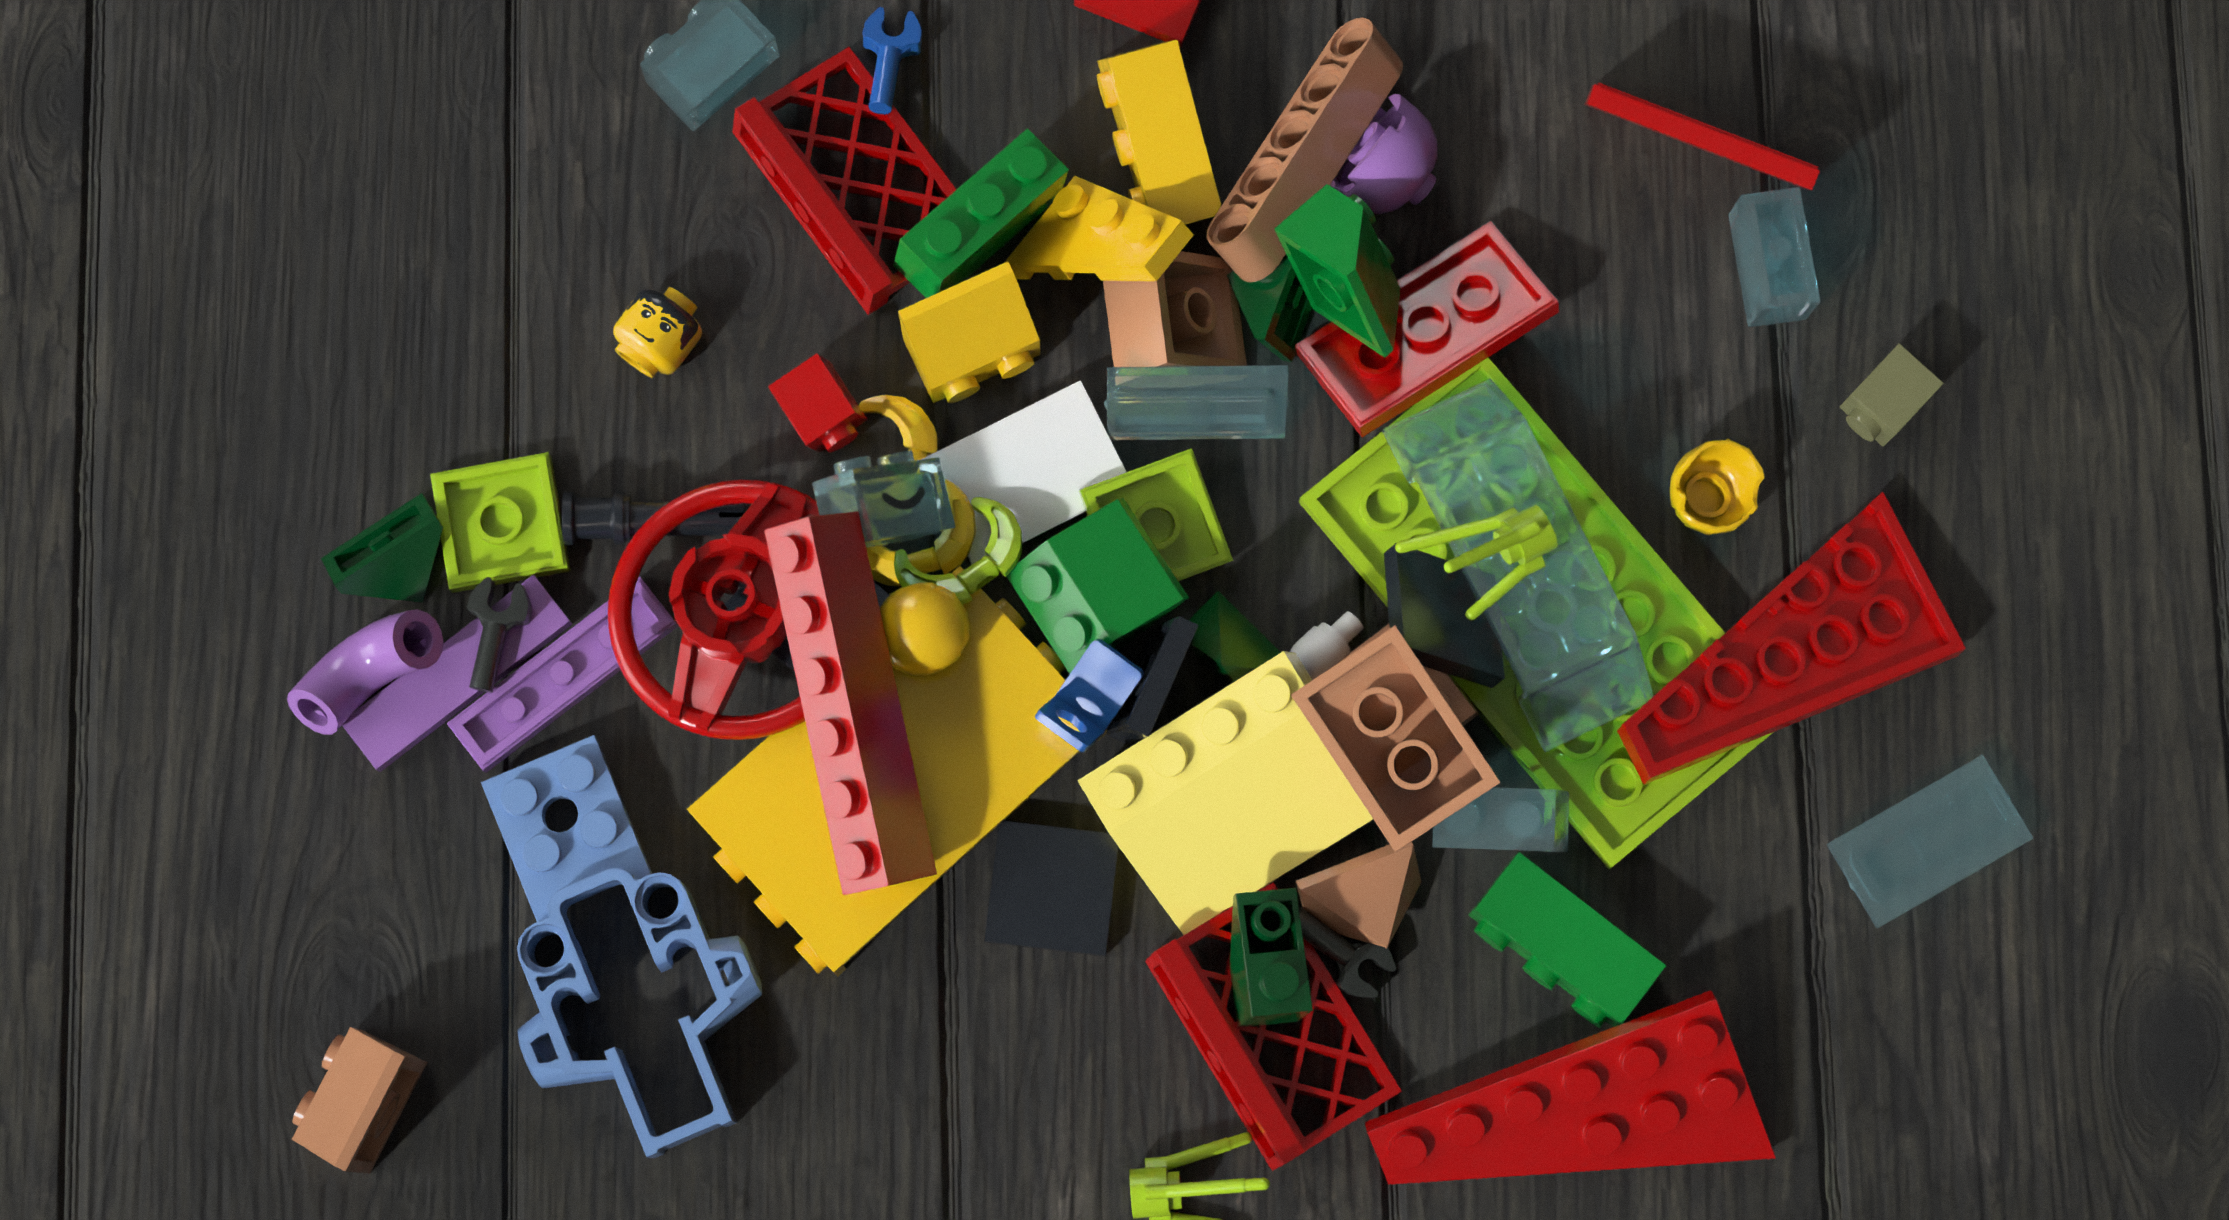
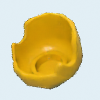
M1730 439L1708 441L1699 445L1681 458L1671 476L1670 501L1675 509L1676 516L1686 527L1706 535L1734 531L1749 519V515H1752L1758 509L1759 485L1764 479L1763 468L1749 448Z
M919 582L902 587L891 593L880 606L892 667L911 676H925L944 670L959 659L970 638L968 612L955 593L943 586H937L933 582Z

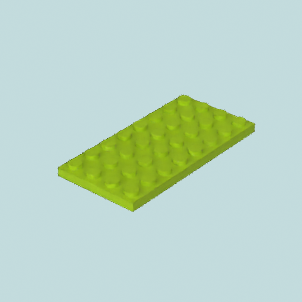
M1489 357L1417 402L1299 499L1301 506L1387 608L1384 553L1395 543L1415 538L1419 535L1496 516L1512 507L1521 512L1536 504L1544 511L1556 534L1558 547L1542 555L1546 565L1544 568L1526 576L1497 601L1505 679L1493 688L1456 676L1452 677L1480 713V718L1608 869L1617 864L1772 734H1767L1646 785L1643 784L1617 730L1673 678H1676L1694 662L1711 644L1722 637L1725 632ZM1496 530L1417 550L1449 561L1464 552L1493 540V532ZM1498 552L1466 567L1495 576V584H1497L1516 568L1519 563L1517 561L1511 565L1507 564Z

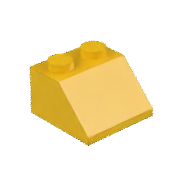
M1009 261L898 311L904 343L933 403L944 398L947 399L948 403H955L966 399L980 389L979 382L999 373L1003 379L1016 376L1034 365L1032 358L1040 355V339Z

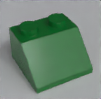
M1326 184L1275 227L1274 230L1312 309L1385 358L1394 350L1401 290L1390 266L1394 263L1393 255L1387 246L1377 238L1372 227L1376 219L1370 207L1357 195L1352 194L1350 197H1347Z
M1123 497L1116 499L1046 540L1018 562L1007 575L1008 580L1069 674L1095 639H1101L1116 651H1119L1189 598Z

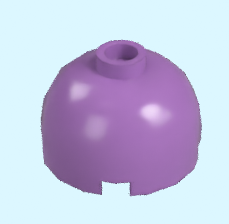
M1393 94L1388 97L1394 106L1387 112L1381 107L1379 108L1346 159L1337 177L1335 176L1330 184L1331 187L1347 197H1350L1352 194L1360 197L1374 214L1395 211L1408 201L1413 205H1417L1428 195L1436 182V177L1431 174L1437 160V137L1428 119L1399 94Z

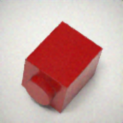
M818 353L768 386L804 444L818 453L824 449L832 453L848 445L859 434L856 428L868 420L831 362Z

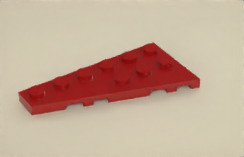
M1882 492L1854 519L1833 535L1807 561H1804L1748 611L1722 637L1711 644L1694 662L1627 719L1617 732L1643 784L1646 785L1955 658L1966 647L1885 494Z
M1711 990L1365 1122L1367 1133L1389 1185L1776 1158L1719 1005Z

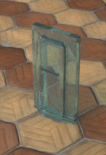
M1288 365L1107 367V399L1104 402V407L1107 409V434L1110 440L1285 438L1286 408L1289 405V399L1287 398Z
M1981 755L1826 845L1847 878L1849 887L1856 893L1875 927L1879 928L2033 839V836L2012 804L2009 794L2005 792L1988 762Z

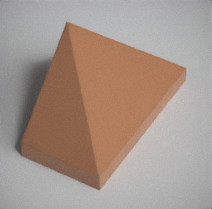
M1410 842L1396 852L1390 844L1299 879L1296 881L1303 909L1337 934L1388 948L1421 884V877L1414 845Z

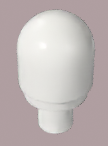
M1347 611L1332 626L1323 622L1318 627L1313 626L1293 645L1290 652L1297 654L1311 679L1314 680L1335 666L1351 652L1348 643L1363 629V625L1356 616Z

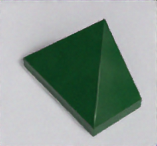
M1285 254L1271 274L1256 282H1246L1234 271L1227 274L1254 338L1282 361L1292 362L1296 353L1295 345L1300 342L1312 306L1287 255Z
M421 493L322 557L321 560L335 587L341 594L423 603L443 526L429 502Z
M1219 591L1189 619V621L1198 625L1189 648L1228 686L1281 653Z

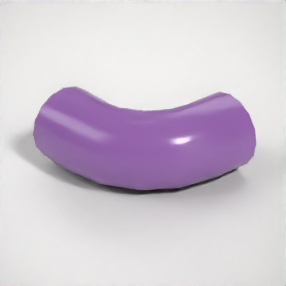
M416 609L389 615L368 624L325 654L288 693L287 701L290 709L304 725L313 731L324 735H332L337 732L368 697L381 687L402 675L429 668L437 662L443 648V637L438 623L427 612Z

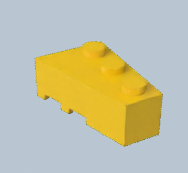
M1178 41L1162 42L1097 60L1100 73L1097 74V81L1105 108L1112 109L1118 128L1117 131L1112 132L1118 159L1121 166L1129 165L1135 188L1128 189L1129 199L1182 220L1184 224L1214 217L1221 207V202Z

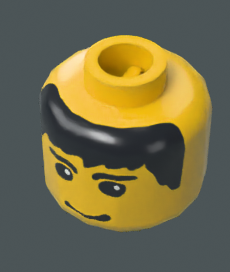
M668 287L664 294L651 289L641 290L614 326L613 334L619 343L615 348L616 353L648 377L653 378L657 372L667 375L673 374L698 343L702 335L699 323L692 316L697 310V306L672 287Z

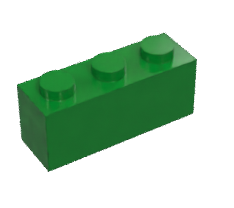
M1027 128L900 238L893 266L925 298L963 282L1053 203L1055 196L1063 188L1069 169Z
M1520 852L1510 859L1468 914L1478 922L1474 932L1480 938L1500 952H1503L1507 946L1527 960L1522 968L1529 976L1550 990L1558 984L1576 998L1571 1007L1579 1015L1599 1028L1605 1022L1612 1027L1623 1024L1666 967L1659 959Z

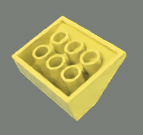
M1281 652L1155 731L1149 737L1144 738L1077 780L1108 833L1183 935L1232 907L1233 896L1236 893L1256 892L1374 820L1291 696V694L1312 681L1304 665L1294 652Z

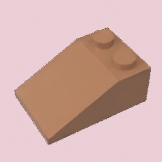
M1393 626L1291 694L1395 852L1501 783L1396 626Z

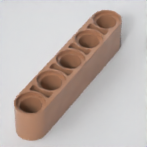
M1353 19L1345 23L1334 33L1207 229L1209 244L1233 271L1246 282H1256L1264 279L1279 265L1286 253L1274 228L1326 184L1330 185L1400 77L1403 70V62L1369 19Z

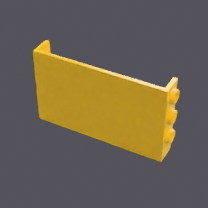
M959 566L952 574L957 578V575L964 569ZM980 588L970 595L973 601L962 604L968 612L970 638L959 659L944 670L925 676H911L893 668L937 875L848 895L842 894L806 722L786 731L768 736L687 808L689 813L722 848L713 858L737 884L745 876L752 881L762 893L753 902L777 929L788 921L803 938L794 948L818 974L827 966L837 977L846 970L844 964L1080 752L1035 718L1038 710L1056 695L1065 682V679L1060 674L1066 668L1058 655L1045 642L1035 647L1020 630L1026 625L1025 621L1004 598H1001L995 604ZM1058 717L1068 727L1080 732L1072 723Z

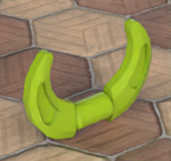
M983 497L973 498L971 500L972 508L985 516L991 525L990 539L984 549L986 555L960 572L956 578L952 573L929 575L920 572L912 566L906 551L900 549L897 550L894 557L895 575L901 587H905L919 582H933L937 586H943L955 593L962 604L973 601L970 596L971 594L999 576V572L1007 577L1019 562L1022 554V530L1013 512L995 500Z

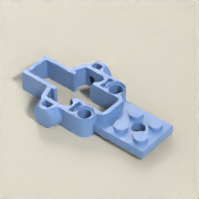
M595 735L481 782L537 921L524 930L517 946L520 964L540 1011L517 1030L521 1052L534 1080L541 1088L615 1079L647 1158L654 1159L664 1154L665 1150L721 1126L729 1127L736 1124L737 1120L704 1041L762 995V983L745 943L738 935L709 938L692 894L680 880L671 874L661 872L652 874L597 737ZM559 799L573 801L578 810L576 823L572 828L564 832L550 830L545 820L548 807ZM617 885L624 886L654 962L661 973L673 968V956L677 950L683 947H692L699 954L717 998L697 1020L689 1015L678 1020L712 1102L713 1112L660 1136L656 1135L623 1050L613 1047L604 1051L607 1060L580 1061L577 1052L571 1049L566 1037L570 1034L560 1011L562 999L570 995L580 996L587 1004L600 998V993L567 917V909L574 903ZM663 887L675 889L679 901L674 913L667 918H653L648 910V900L651 894ZM558 935L564 945L562 958L553 966H539L535 959L536 945L545 936ZM722 970H724L730 985H726L721 974Z

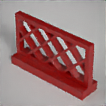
M847 47L758 102L753 97L735 108L732 133L867 315H870L887 304L891 294L910 283L899 271L893 274L879 256L882 238L900 241V238L909 231L884 226L888 200L921 206V221L928 215L929 208L935 209L957 189L894 105H892V110L889 114H877L869 109V105L863 104L864 96L870 100L873 77L852 49ZM846 69L859 86L857 103L822 96L825 81ZM817 86L816 95L806 93ZM788 103L813 107L809 132L784 128L773 112ZM820 109L854 115L850 140L815 134ZM864 117L886 122L893 132L891 148L856 142L860 118ZM899 141L907 150V152L897 150ZM796 143L807 145L805 155ZM813 146L848 153L843 178L818 174L810 163ZM854 154L888 161L884 186L849 180ZM895 162L916 166L922 170L927 177L925 194L891 188ZM933 186L941 197L931 196ZM830 189L841 191L839 200ZM847 192L882 199L877 224L853 220L844 209ZM865 235L875 237L873 246Z
M1273 882L1259 891L1278 890ZM1232 906L1177 940L1174 939L1157 949L1145 962L1273 1171L1399 1094L1402 1090L1313 945L1304 939L1306 965L1311 974L1309 987L1312 1010L1316 1009L1337 1016L1343 1026L1339 1049L1307 1041L1313 1011L1302 1018L1298 1038L1266 1030V1025L1237 1028V1022H1234L1226 1009L1232 987L1230 953L1225 975L1202 969L1189 948L1206 937L1231 943V933L1219 929L1232 922ZM1210 982L1222 985L1220 996H1218ZM1318 988L1323 993L1327 1002L1316 999ZM1242 1034L1254 1037L1252 1049ZM1263 1040L1295 1048L1288 1080L1266 1075L1258 1062ZM1351 1041L1359 1054L1348 1052ZM1305 1051L1337 1059L1330 1091L1298 1083ZM1346 1062L1368 1067L1381 1090L1365 1100L1339 1094ZM1274 1087L1286 1090L1284 1102ZM1295 1093L1327 1100L1322 1126L1305 1137L1291 1116ZM1337 1103L1352 1107L1334 1118Z

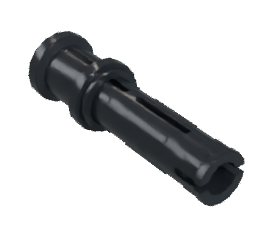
M564 492L562 501L564 545H574L577 539H613L615 545H625L626 542H630L632 536L654 513L672 500L632 501L631 495H625V492H615L612 498H577L574 492ZM730 504L703 511L676 526L666 536H723V534H728L746 512V504Z

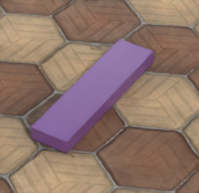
M534 575L521 583L526 589L531 602L532 613L528 625L515 626L506 633L495 684L572 625ZM513 590L491 606L492 610L496 612L506 610L511 604ZM478 617L443 643L442 653L435 664L429 668L400 676L353 712L342 725L377 771H383L484 693L469 688L483 630Z
M638 577L632 602V626L640 655L676 629L678 625L642 578ZM608 601L493 688V693L487 692L447 722V725L482 771L487 773L621 671L611 646L608 629Z

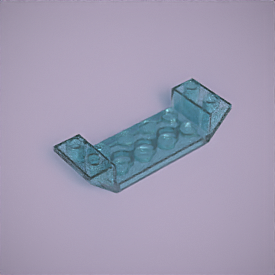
M1491 378L1383 429L1382 432L1408 483L1418 482L1441 530L1496 516L1512 507L1521 512L1535 504L1544 511L1554 529L1558 547L1542 555L1546 566L1526 576L1494 605L1483 612L1523 690L1517 699L1544 752L1546 753L1647 703L1654 695L1637 635L1528 422ZM1496 530L1448 543L1455 557L1464 552L1493 540V532ZM1498 552L1461 569L1478 601L1487 591L1516 568L1519 563L1517 561L1511 565L1507 564Z

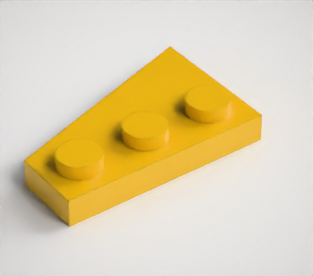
M1074 176L1068 185L1057 193L1050 207L1005 262L1009 261L1016 279H1031L1034 272L1049 273L1054 280H1071L1075 273H1095L1100 280L1157 281L1193 237V234L1182 220Z

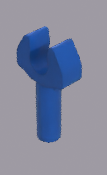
M879 7L864 23L862 32L863 47L872 50L877 55L868 106L874 113L889 114L891 112L900 60L921 53L922 30L912 11L907 13L904 31L898 36H888L884 33L885 15L883 7Z

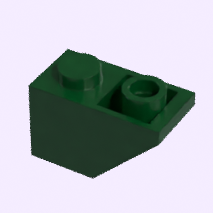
M1296 888L1236 893L1233 896L1230 974L1237 1028L1297 1022L1313 1011Z

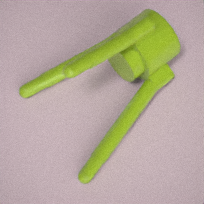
M1535 504L1521 512L1512 507L1496 516L1399 541L1395 545V549L1398 553H1406L1496 530L1493 532V540L1464 552L1444 564V570L1452 573L1498 552L1509 565L1518 561L1519 565L1467 609L1465 612L1466 618L1474 620L1526 576L1544 568L1546 565L1542 555L1556 549L1558 542L1548 517Z
M1244 1132L1169 1156L1145 1158V1168L1129 1170L1133 1219L1222 1220L1172 1212L1171 1210L1182 1209V1197L1243 1193L1268 1189L1270 1182L1264 1177L1181 1183L1179 1171L1168 1172L1170 1169L1247 1145L1252 1141L1251 1134Z

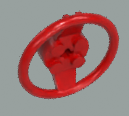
M729 480L696 488L673 499L661 507L639 528L626 546L613 575L608 601V629L616 661L625 679L648 707L662 718L682 729L718 739L744 740L761 738L786 731L805 722L800 696L781 707L767 712L741 716L722 715L747 662L761 663L769 658L772 651L782 644L787 636L764 530L809 516L833 514L830 510L810 496L784 485L761 480ZM741 503L752 504L728 534H723L724 538L709 541L698 549L693 547L687 551L673 572L669 599L673 607L675 621L681 628L683 635L680 643L673 693L671 694L651 674L640 655L635 641L632 626V602L640 572L658 543L685 520L715 507ZM738 587L745 588L743 592L747 598L745 604L742 607H736L733 611H727L728 608L724 602L720 601L723 594L734 595Z

